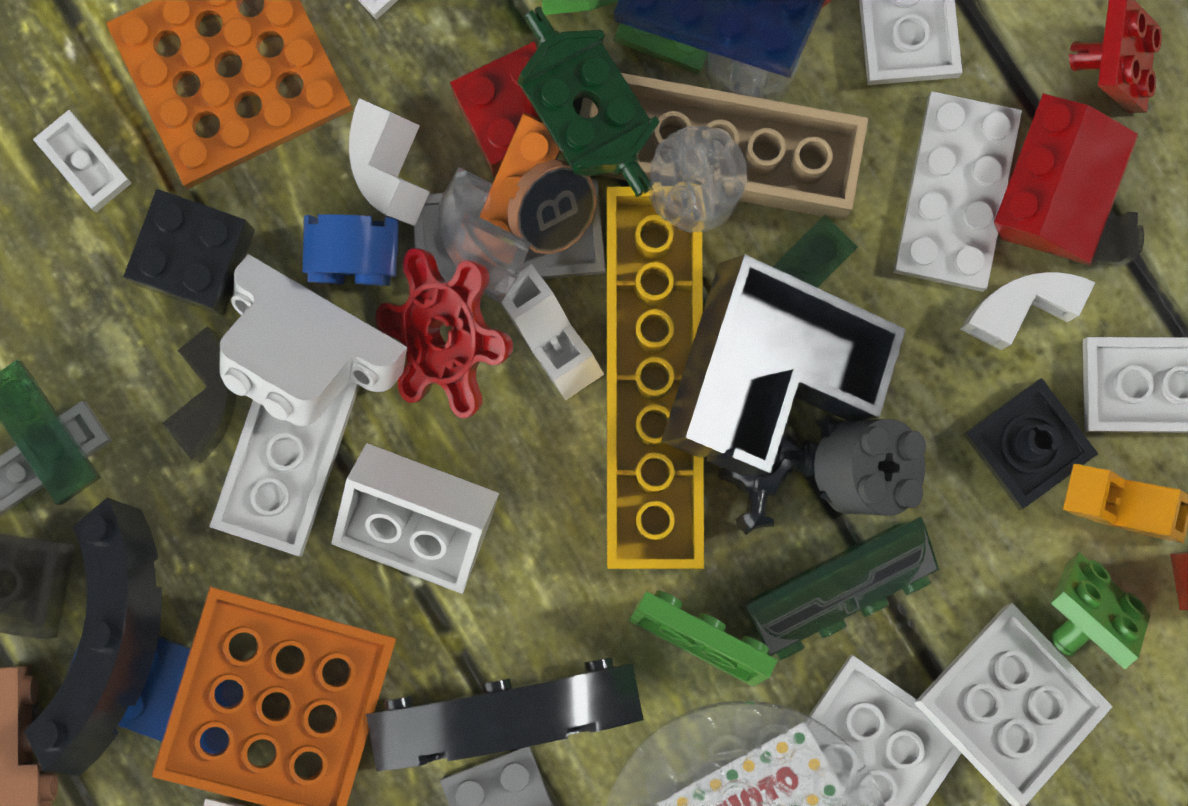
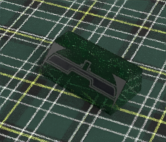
M921 517L903 520L739 604L755 638L769 647L767 653L769 656L777 654L779 660H783L805 648L801 640L819 632L823 639L847 627L844 618L858 611H861L862 615L866 617L889 605L886 599L887 596L903 589L905 595H909L931 584L928 575L938 571L939 567L926 525Z

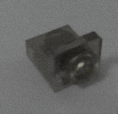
M1126 212L1122 216L1108 217L1091 264L1124 266L1137 258V253H1141L1144 245V228L1142 225H1138L1137 212ZM1069 259V263L1083 264Z

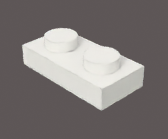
M70 110L65 112L33 139L95 212H98L132 184Z

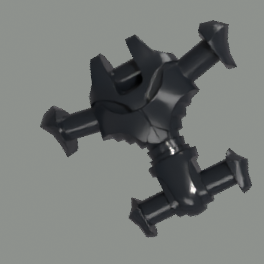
M827 413L823 418L816 420L821 428L823 438L829 437L837 428L833 426L846 420ZM782 435L771 473L742 476L725 468L718 469L719 479L734 484L742 492L749 493L746 513H742L735 519L737 527L745 535L758 528L774 527V519L765 516L768 496L775 497L781 483L786 481L787 476L792 475L793 471L804 473L806 477L815 475L814 462L819 443L805 440L801 445H793L792 442L787 441L785 436ZM826 491L819 496L828 503H833Z

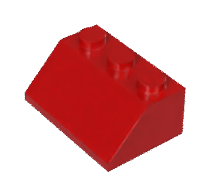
M1043 93L994 220V225L1000 239L1091 265L1136 145L1138 133L1089 105Z

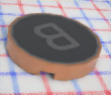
M552 159L537 164L522 176L517 183L520 189L517 191L515 199L510 198L507 208L508 225L514 237L536 253L553 254L565 250L582 237L591 224L596 208V189L590 176L577 175L564 160Z

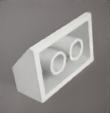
M366 443L347 477L331 544L463 594L488 530L499 493Z

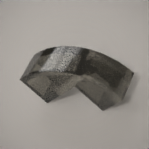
M206 327L177 350L207 387L162 423L191 460L200 463L211 455L225 436L231 423L236 403V394L226 387L220 376L221 338L209 327Z

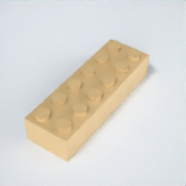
M621 73L648 117L651 119L656 116L660 121L637 156L639 165L654 186L702 187V195L844 221L852 211L868 118ZM583 98L580 116L584 118L596 116L598 114L596 104L588 98ZM615 172L598 174V176L627 181L623 173L616 175Z

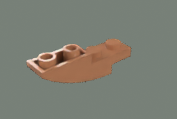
M32 665L0 668V806H52L51 801L56 800L58 793L57 774L55 772L43 771L38 760L32 761V753L34 751L24 732L32 723V705L36 704L39 694L37 677L32 676Z

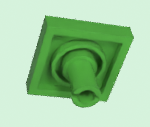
M1078 552L1066 563L1051 602L1055 608L1068 618L1061 627L1052 632V642L1063 654L1073 656L1080 647L1091 639L1121 667L1126 669L1139 658L1151 615L1147 613L1145 605L1137 596L1129 592L1125 593L1111 581L1109 573L1101 564L1093 560L1089 561Z

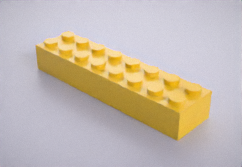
M607 187V569H704V457L694 456L661 442L703 313L702 187H653L639 197L635 196L631 187Z

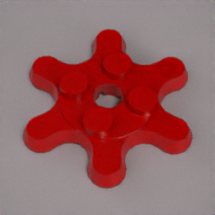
M420 248L410 249L403 258V270L409 283L410 294L408 300L404 305L392 302L382 303L377 308L375 314L378 330L389 337L398 339L407 347L406 365L403 369V374L398 379L399 393L405 401L416 403L421 401L430 392L432 385L436 383L445 390L452 412L459 418H469L481 408L483 402L476 379L478 364L481 361L489 365H500L510 357L513 351L511 337L503 331L491 329L485 323L480 310L481 297L489 284V272L484 265L476 261L466 260L457 266L452 279L446 282L440 275L436 260L430 252ZM443 323L447 327H452V330L448 331L447 342L441 336L440 329Z

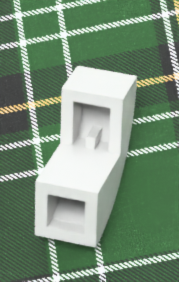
M359 98L353 114L349 136V157L357 186L366 200L378 211L415 226L430 192L399 178L398 175L420 125Z
M532 264L492 290L565 401L604 375L592 352L571 326L554 293Z
M1060 272L1037 273L1018 278L1002 286L981 301L965 319L960 330L1003 350L1012 344L1031 304L1065 322H1069L1080 315L1095 282L1080 276Z

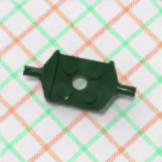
M536 7L534 11H529L524 16V20L528 23L539 42L536 52L521 71L517 82L573 172L583 176H593L609 172H615L616 175L623 173L636 197L647 193L654 185L651 184L639 165L637 156L660 121L656 116L650 119L602 44L605 34L602 30L566 31L559 33L554 30L541 7ZM578 98L592 100L597 106L598 114L592 118H584L578 115L574 110L573 101Z

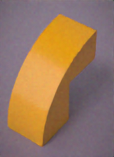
M1073 464L1063 510L1115 528L1184 544L1188 528L1187 493L1180 489L1126 480L1111 470Z

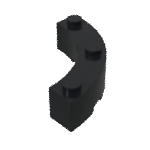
M108 497L72 527L83 555L87 580L86 615L77 653L64 682L52 701L38 718L24 730L42 770L47 772L80 776L98 760L118 735L116 727L129 705L135 706L149 676L157 648L161 625L162 588L156 586L154 562L158 559V554L151 529L141 509Z
M612 657L584 662V672L517 686H512L510 678L482 683L483 692L417 704L413 703L412 695L385 700V710L366 714L376 772L421 766L428 762L447 758L448 762L568 739V735L575 733L599 732L642 721L644 719L633 663L613 666Z

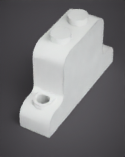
M249 254L236 267L234 271V296L231 298V303L241 317L225 333L220 341V376L226 387L233 393L240 396H248L263 405L267 412L277 419H286L295 425L307 426L315 423L346 385L356 383L367 390L383 392L390 389L403 374L407 347Z

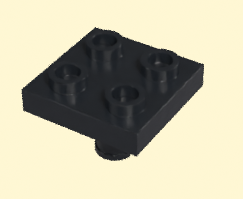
M1042 378L1036 380L963 433L1019 510L1026 508L1071 475L1073 464L1084 465L1098 455V452Z

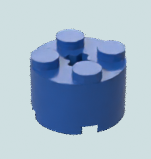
M318 214L317 218L311 215H304L302 273H308V282H316L317 284L343 285L345 276H355V284L390 286L391 277L397 276L399 220L385 217L384 227V221H372V216Z

